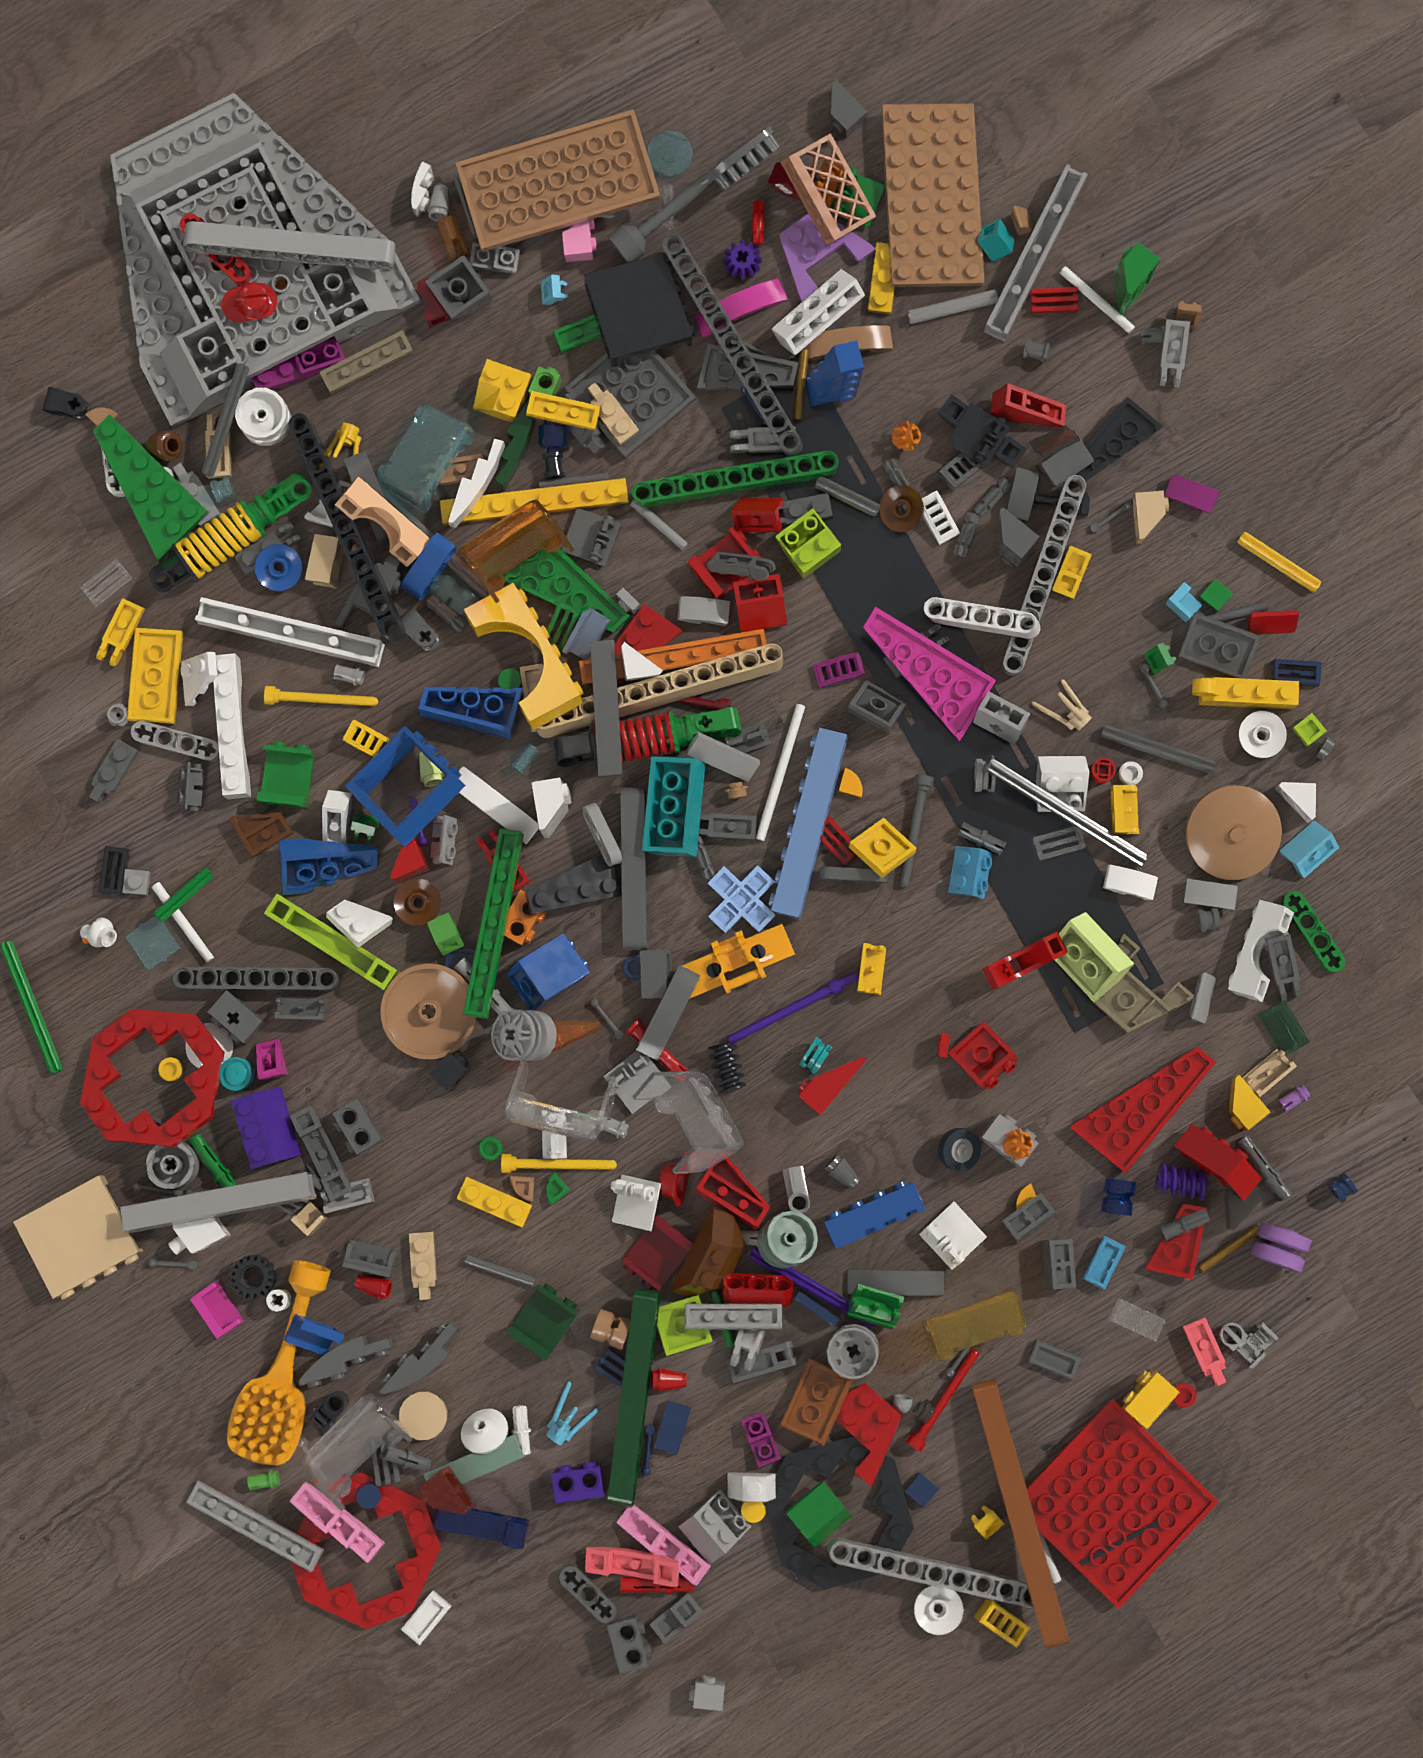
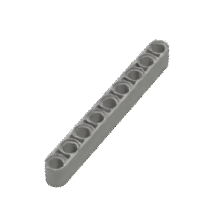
M187 222L183 248L194 253L376 270L393 269L396 247L393 241L386 239L205 222Z
M1072 475L1067 478L1062 488L1020 610L1032 613L1038 622H1040L1086 489V482L1079 475ZM1070 483H1077L1080 486V491L1073 493L1069 490L1068 485ZM1061 506H1071L1073 513L1070 515L1063 514ZM1053 528H1063L1065 535L1057 537L1053 533ZM1047 549H1054L1057 552V558L1049 559L1045 551ZM1038 572H1048L1050 579L1048 581H1041L1038 578ZM1039 593L1042 596V602L1033 603L1030 600V594ZM1024 624L1023 630H1029L1033 625L1028 626ZM1011 636L1002 661V670L1006 675L1017 676L1022 671L1034 638H1025L1027 646L1019 648L1014 642L1017 637ZM1009 659H1015L1019 662L1017 670L1008 668L1007 661Z
M834 1538L827 1546L829 1556L837 1564L1024 1607H1034L1032 1599L1025 1600L1023 1598L1024 1592L1029 1589L1026 1580L843 1538ZM836 1546H845V1553L842 1556H834L833 1551ZM861 1551H868V1559L864 1562H859L857 1560L858 1554ZM886 1556H891L893 1558L892 1564L889 1567H882V1559ZM908 1562H916V1569L913 1572H905V1566ZM933 1567L940 1569V1573L936 1578L929 1577V1571ZM958 1572L963 1573V1580L958 1584H954L952 1582L953 1575ZM980 1578H986V1586L982 1589H977L976 1582ZM1005 1583H1009L1010 1591L1007 1594H1000V1587Z

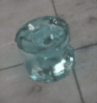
M228 476L223 477L221 481L217 482L214 480L210 482L213 495L218 504L223 503L224 499L229 498L232 500L236 498L234 488Z

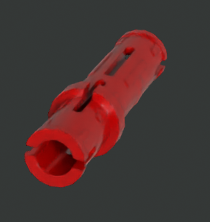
M621 1577V1593L667 1592V1595H672V1592L694 1593V1585L685 1577H678L677 1587L654 1584L653 1580Z

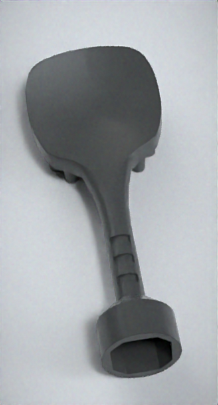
M769 125L735 148L706 174L666 203L665 207L656 211L655 215H651L645 223H641L638 227L620 225L611 232L607 238L623 260L629 263L641 258L645 253V238L652 234V231L657 230L662 223L667 222L672 215L674 216L713 180L722 191H725L778 149L780 145L772 135L774 129Z

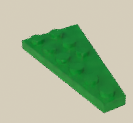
M109 414L93 432L157 560L161 562L173 550L171 545L185 538L209 512Z
M530 519L480 568L482 572L509 585L514 583L516 588L522 589L524 592L557 607L559 601L562 600L568 605L571 604L575 608L581 609L582 612L579 618L584 611L592 608L610 619L605 630L612 634L630 618L605 591Z

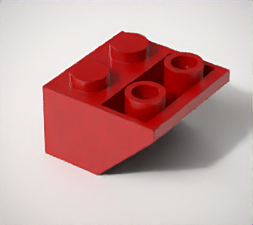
M779 574L770 575L765 581H757L753 578L733 582L741 633L787 625Z

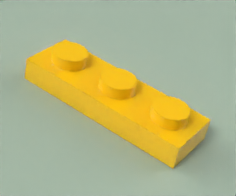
M877 242L868 312L891 315L895 287H891L889 244Z
M531 391L526 415L595 431L601 408L593 404Z
M469 1177L465 1178L457 1197L460 1201L522 1228L533 1206Z

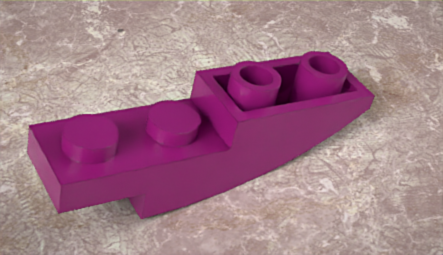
M333 339L315 345L251 379L254 388H268L270 390L278 388L280 391L319 375L320 371L344 360L345 357L339 342Z

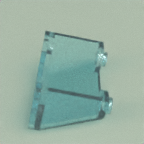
M426 404L423 407L419 406L417 408L413 423L385 465L382 464L376 473L380 486L424 513H427L432 503L429 501L432 494L435 495L437 493V486L458 453L464 451L463 444L470 446L476 437L472 426Z

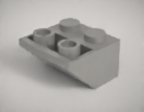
M719 1489L678 1527L705 1560L712 1564L726 1554L752 1526L743 1518L742 1514L722 1490Z

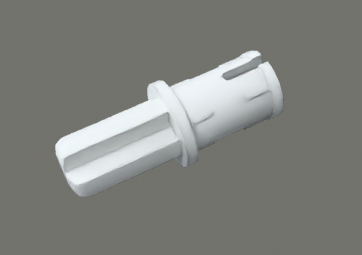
M524 1405L514 1406V1429L512 1433L516 1435L523 1454L528 1455L531 1454L529 1442L531 1428H528L527 1407Z

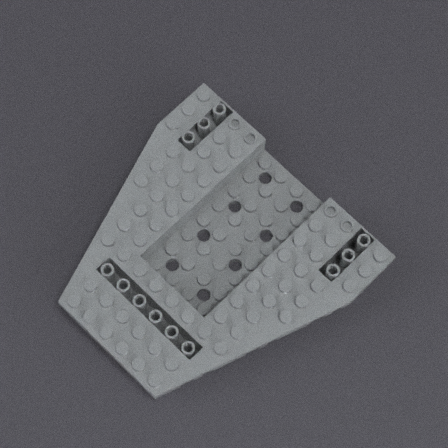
M235 93L111 154L123 248L127 263V276L129 277L133 319L137 334L136 340L140 356L139 362L172 428L225 402L238 363L249 367L241 392L243 393L254 387L252 377L335 336L340 344L421 302L396 253L394 267L391 270L240 257L251 270L252 276L249 283H264L270 286L277 295V307L269 317L243 323L233 322L224 315L221 308L224 295L230 289L240 285L233 283L221 270H214V263L204 253L189 252L183 248L184 233L180 228V220L186 214H195L205 223L389 240L369 220L364 218L331 184L325 181L288 143L278 136L269 125L263 122ZM243 199L246 201L244 208H234V203L237 200ZM218 256V260H222L225 263L230 259V256ZM235 264L232 266L237 276H245L244 272L239 271ZM278 280H286L288 284L285 289L278 290L275 288ZM303 319L309 322L305 330H298L296 328L299 320ZM258 341H265L267 343L263 351H256L254 349Z

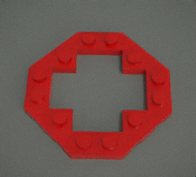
M130 1009L93 1038L80 1104L109 1142H127L137 1145H157L175 1148L213 1119L215 1096L218 1094L221 1077L219 1074L225 1052L196 1014ZM146 1029L159 1046H162L177 1033H180L203 1064L184 1079L197 1098L160 1127L146 1110L126 1124L103 1092L104 1089L121 1077V1074L109 1058Z
M361 1472L317 1490L342 1507L357 1501L356 1491L362 1484L373 1483L376 1485L374 1477ZM393 1485L378 1487L381 1499L374 1508L378 1519L401 1510L418 1556L396 1564L403 1588L359 1604L352 1582L328 1590L318 1562L313 1572L291 1562L304 1601L365 1629L414 1610L442 1547L426 1501ZM306 1515L297 1532V1535L313 1544L333 1537L329 1532H323Z

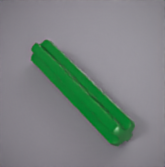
M203 868L154 912L155 917L160 922L168 919L213 878L212 873L207 868Z

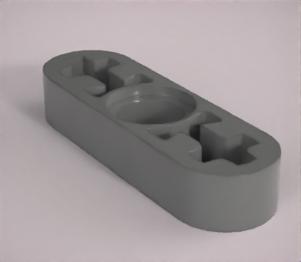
M819 868V880L888 883V874L881 878L873 869Z
M571 1564L562 1569L560 1573L561 1584L598 1621L602 1623L611 1622L617 1613L616 1604L578 1566ZM566 1571L570 1573L575 1571L577 1573L575 1579L579 1583L581 1579L586 1581L580 1585L577 1592L573 1589L577 1584L572 1580L569 1582L565 1580L567 1577ZM585 1587L593 1588L595 1591L594 1599L590 1601L583 1599L581 1595L582 1589ZM599 1596L603 1598L600 1601L603 1607L608 1605L611 1607V1616H601L602 1610L598 1605H596L595 1609L591 1607V1605L597 1602Z

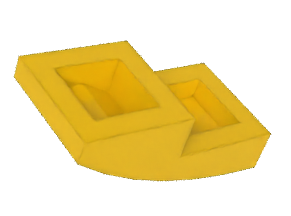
M1070 545L1052 590L1074 599L1092 554Z

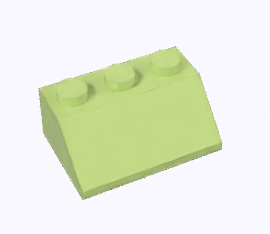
M1086 912L1069 920L1059 933L1068 953L1055 961L1093 1002L1097 1001L1117 984L1134 965L1129 957Z

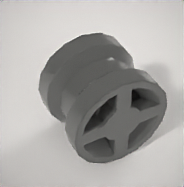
M1217 907L1211 908L1209 911H1204L1203 909L1196 911L1197 926L1200 933H1205L1210 929L1220 931V917Z

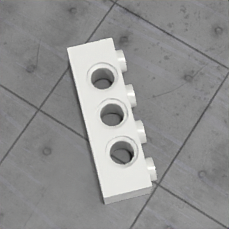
M840 269L772 328V331L781 346L796 355L863 298L865 294L856 278Z

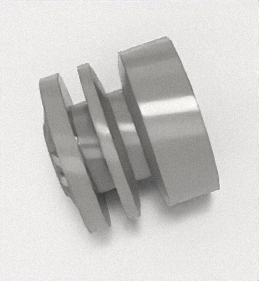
M511 1009L504 1011L495 1020L491 1032L492 1045L496 1053L503 1059L510 1061H538L545 1059L555 1047L557 1037L556 1027L551 1017L545 1012L537 1010Z
M859 1324L845 1325L834 1333L829 1342L827 1350L828 1362L832 1369L842 1377L849 1379L862 1378L869 1374L876 1365L880 1351L878 1340L874 1333L866 1326ZM856 1344L858 1345V1351H860V1354L855 1353L854 1356L850 1355V1349H848L847 1347H853V1345Z

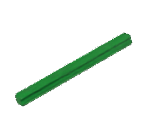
M12 941L3 942L0 944V950L50 1074L58 1073L63 1067Z

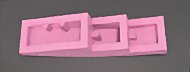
M307 1482L301 1486L290 1500L295 1507L323 1532H329L346 1548L350 1547L367 1563L374 1558L385 1544L383 1540L348 1511Z
M635 1505L632 1508L627 1507L616 1522L650 1552L679 1561V1573L693 1585L697 1586L711 1567L708 1562Z

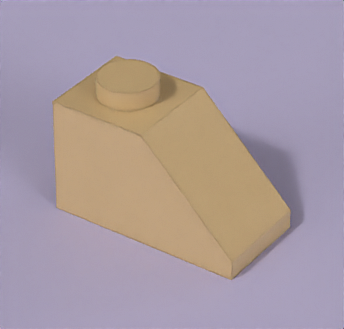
M1164 491L1134 494L1132 503L1136 544H1141L1163 519L1166 512L1169 511L1168 498H1164Z

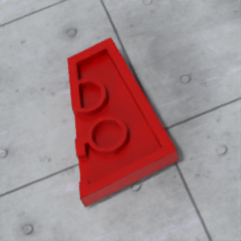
M1183 1203L1173 1221L1181 1219L1180 1216L1185 1217L1202 1209H1205L1207 1212L1208 1208ZM1204 1225L1190 1230L1189 1234L1185 1232L1169 1240H1166L1164 1236L1145 1269L1193 1280Z

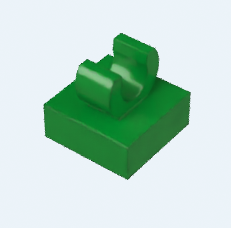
M1164 642L1143 654L1154 675L1174 664L1176 660L1175 656L1171 658L1168 652L1170 646L1165 645Z
M358 812L351 825V830L355 831L354 838L358 839L361 833L367 834V842H370L380 827V822L374 816Z

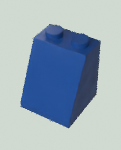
M563 933L520 959L506 974V977L527 1008L538 1011L578 984L590 972L586 961L580 958L575 951L573 942L566 938Z

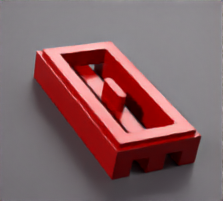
M1078 287L1031 289V314L1078 312ZM1072 295V296H1065V297H1042V298H1036V296ZM1073 302V305L1036 307V304Z
M828 816L824 821V832L847 857L844 859L822 835L820 837L821 843L845 866L856 854L854 852L850 853L826 825L829 823L848 844H850L852 839Z

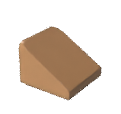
M1014 206L1010 216L1017 235L1020 236L1032 232L1034 227L1027 209Z

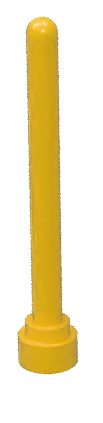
M265 686L264 704L275 705V703H280V701L376 706L378 704L376 697L285 692L276 689V686Z
M502 1154L501 1173H511V1171H516V1168L613 1170L617 1167V1163L614 1160L517 1159L512 1154Z

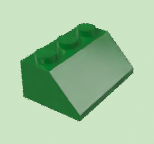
M1139 242L1133 248L1129 246L1125 250L1118 264L1119 267L1115 271L1117 274L1114 282L1117 308L1122 316L1151 282L1160 261L1159 257Z

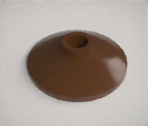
M897 485L884 493L880 501L879 512L883 523L889 529L895 532H907L914 529L920 523L924 513V504L920 494L914 488L907 485ZM904 504H906L908 508L906 513L902 511V506Z
M416 878L404 882L397 889L394 896L396 914L409 925L422 926L427 924V922L433 920L438 915L441 908V896L438 889L425 879ZM416 899H422L423 904L421 907H415L414 902Z

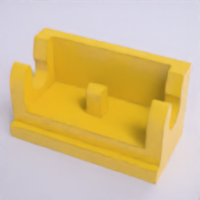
M1113 785L1110 788L1112 833L1115 835L1139 834L1136 785Z
M863 943L857 992L881 995L886 955L885 946Z

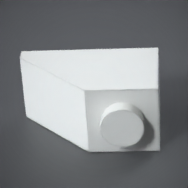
M328 790L322 806L323 841L347 843L352 812V793Z
M729 1472L728 1498L759 1502L775 1499V1474Z

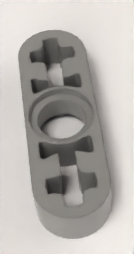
M591 803L583 806L584 819L607 865L613 866L621 863L620 849L598 805Z

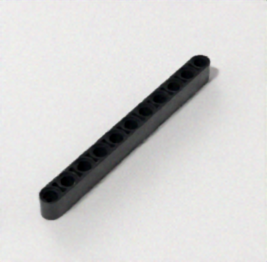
M302 413L294 414L289 419V429L380 633L391 642L400 641L405 635L404 624L357 519L352 520L340 509L334 511L335 503L344 494V490L316 427L306 415ZM306 423L304 429L298 431L300 425ZM315 443L314 447L307 451L308 446ZM320 463H324L323 467L316 471V467ZM333 483L332 487L325 491L326 485ZM351 523L349 529L343 531L344 525ZM360 543L359 548L356 551H352L353 545ZM369 563L367 570L361 572V567ZM377 583V589L374 592H370V587ZM387 604L386 610L379 613L380 606ZM396 624V629L392 633H388V628Z

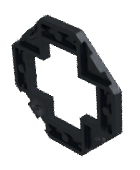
M853 1436L827 1442L825 1446L816 1445L786 1454L775 1474V1499L764 1502L781 1566L823 1590L879 1575L880 1573L837 1564L835 1567L796 1545L794 1542L800 1530L785 1513L787 1511L785 1507L807 1467L829 1479L840 1458L856 1467L863 1462L870 1454V1451ZM885 1455L882 1466L876 1476L882 1483L871 1504L892 1516L875 1546L901 1552L914 1526L896 1462L893 1458ZM861 1553L857 1556L859 1562H864L868 1559L867 1556ZM891 1556L884 1557L881 1561V1566L889 1567L893 1562V1558Z

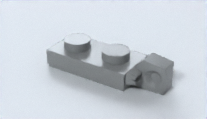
M181 463L174 466L173 469L179 477L177 481L209 512L198 523L202 528L205 523H210L213 518H218L220 512L198 476L193 471L187 473Z

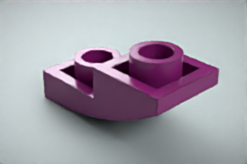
M1172 474L1164 496L1170 500L1186 504L1190 508L1211 514L1220 492L1198 482Z
M764 1412L741 1420L758 1468L760 1469L781 1461L782 1459Z

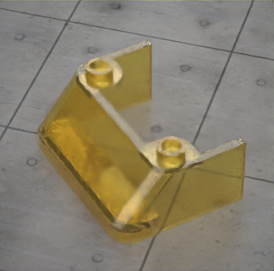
M1006 1288L1007 1292L928 1320L925 1317L920 1318L932 1356L934 1358L940 1357L941 1361L955 1357L954 1352L1008 1333L1010 1337L1024 1333L1023 1328L1027 1324L1016 1289Z

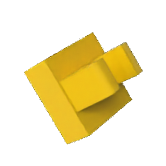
M983 1506L982 1510L985 1512V1517L978 1519L973 1515L971 1518L975 1524L974 1527L987 1540L1004 1523L993 1510Z

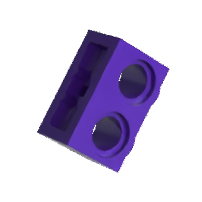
M595 1461L580 1463V1468L571 1469V1465L556 1467L557 1471H553L551 1474L555 1503L604 1496L605 1490L601 1464L595 1465ZM587 1473L594 1474L597 1479L596 1484L593 1486L586 1485L583 1480L584 1475ZM562 1477L570 1478L573 1483L572 1488L563 1489L559 1484Z

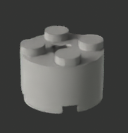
M185 1142L180 1143L175 1148L156 1145L151 1149L146 1159L148 1176L155 1185L161 1188L180 1189L189 1185L196 1178L200 1159L193 1148ZM176 1160V1169L170 1170L171 1164L169 1163V1161Z

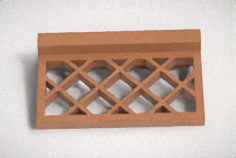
M831 133L781 162L826 245L876 217ZM826 141L831 148L830 157L819 154L821 144ZM803 154L813 156L812 167L804 166L800 156ZM818 158L829 162L826 173L816 170ZM833 164L839 165L843 170L841 178L831 175ZM814 174L825 177L823 189L815 186L813 182ZM829 179L840 183L838 194L827 190ZM844 184L851 186L854 190L853 199L842 195ZM826 195L837 198L834 209L826 206L824 202ZM841 200L851 203L849 214L839 211ZM856 205L863 207L867 217L861 219L854 216ZM837 216L848 219L846 229L840 231L836 224Z

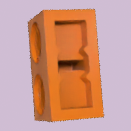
M522 890L519 891L509 909L504 936L524 946L525 943L530 944L536 933L533 930L537 922H543L548 912L533 915L524 914L527 900L525 892ZM518 923L523 924V934L520 936L513 935L512 927Z

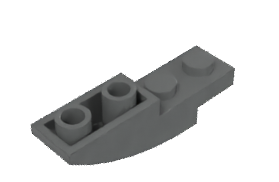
M453 1321L448 1325L444 1323L435 1333L438 1336L432 1344L428 1341L419 1352L422 1354L421 1358L415 1353L410 1354V1356L405 1354L396 1364L399 1369L394 1375L389 1373L380 1383L383 1385L380 1392L387 1394L400 1390L432 1372L451 1354L444 1346L460 1327Z
M363 1335L337 1346L317 1360L301 1377L299 1384L300 1386L307 1384V1387L310 1388L322 1384L321 1379L330 1377L331 1381L345 1377L344 1372L350 1370L349 1360L351 1364L365 1361V1355L374 1353V1357L388 1354V1348L393 1347L392 1339L389 1337L368 1344L366 1336Z

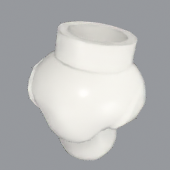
M97 918L91 925H84L80 929L83 943H90L94 947H109L114 944L117 938L113 924L106 918Z

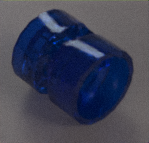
M1105 1178L1104 1192L1107 1196L1102 1198L1101 1212L1132 1216L1134 1203L1131 1201V1197L1135 1196L1136 1182Z

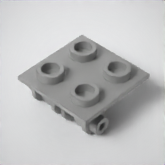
M635 1051L603 1076L632 1114L670 1086L652 1060L639 1051Z

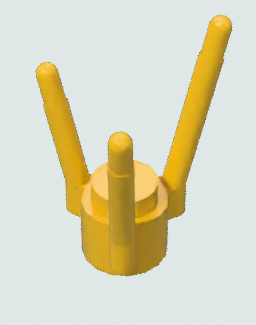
M342 423L340 430H337L333 441L326 450L328 456H330L335 448L333 458H337L343 445L351 447L352 444H354L353 456L358 454L359 444L362 439L358 436L359 428L349 423Z

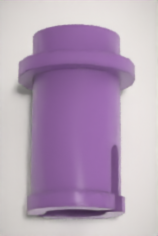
M1303 1084L1301 1086L1296 1085L1295 1090L1278 1100L1286 1112H1289V1110L1303 1101L1307 1102L1308 1098L1311 1097Z

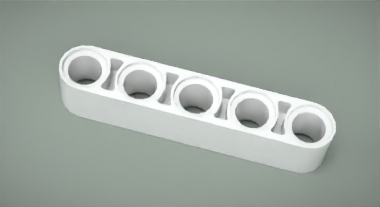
M937 597L928 599L924 605L925 614L932 622L937 624L1022 638H1034L1040 632L1038 620L1029 612ZM934 607H942L941 612L939 614L932 615V610ZM958 610H964V615L961 618H954ZM986 613V620L980 623L977 622L978 616ZM1003 618H1010L1008 625L1000 626V621ZM1033 621L1031 629L1023 630L1025 622Z

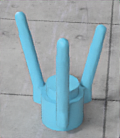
M570 1381L567 1382L552 1420L547 1425L550 1429L546 1435L559 1445H562L565 1440L570 1441L572 1436L599 1411L598 1408H595L573 1429L568 1424L577 1412V1407L572 1409L564 1421L559 1419L557 1422L571 1387Z

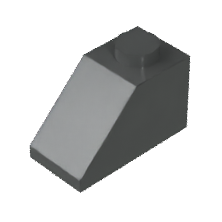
M835 79L832 82L830 125L838 135L842 134L847 138L866 121L867 111Z

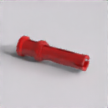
M640 1018L625 1032L626 1035H630L638 1043H640L647 1029L641 1023L642 1020ZM664 1047L658 1062L679 1081L688 1069Z

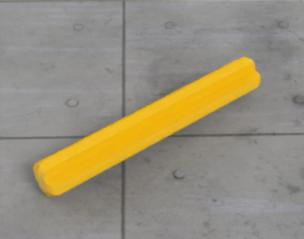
M1247 532L1242 533L1238 539V544L1311 592L1317 591L1321 585L1319 579Z

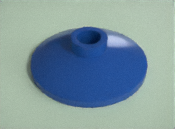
M269 545L256 558V576L260 583L270 590H287L293 587L300 579L302 573L301 559L297 552L287 545ZM277 562L283 565L280 571L274 568V564Z

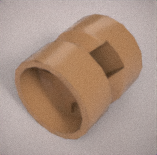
M600 1309L590 1338L602 1343L607 1340L610 1346L622 1350L629 1333L631 1319L622 1316L615 1318L612 1312Z

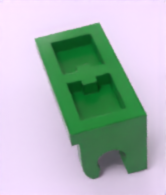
M858 1284L850 1295L847 1317L893 1330L901 1316L899 1309L904 1302V1297Z

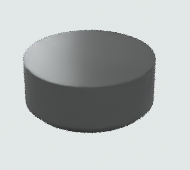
M1327 736L1315 756L1325 760L1336 743L1335 740Z

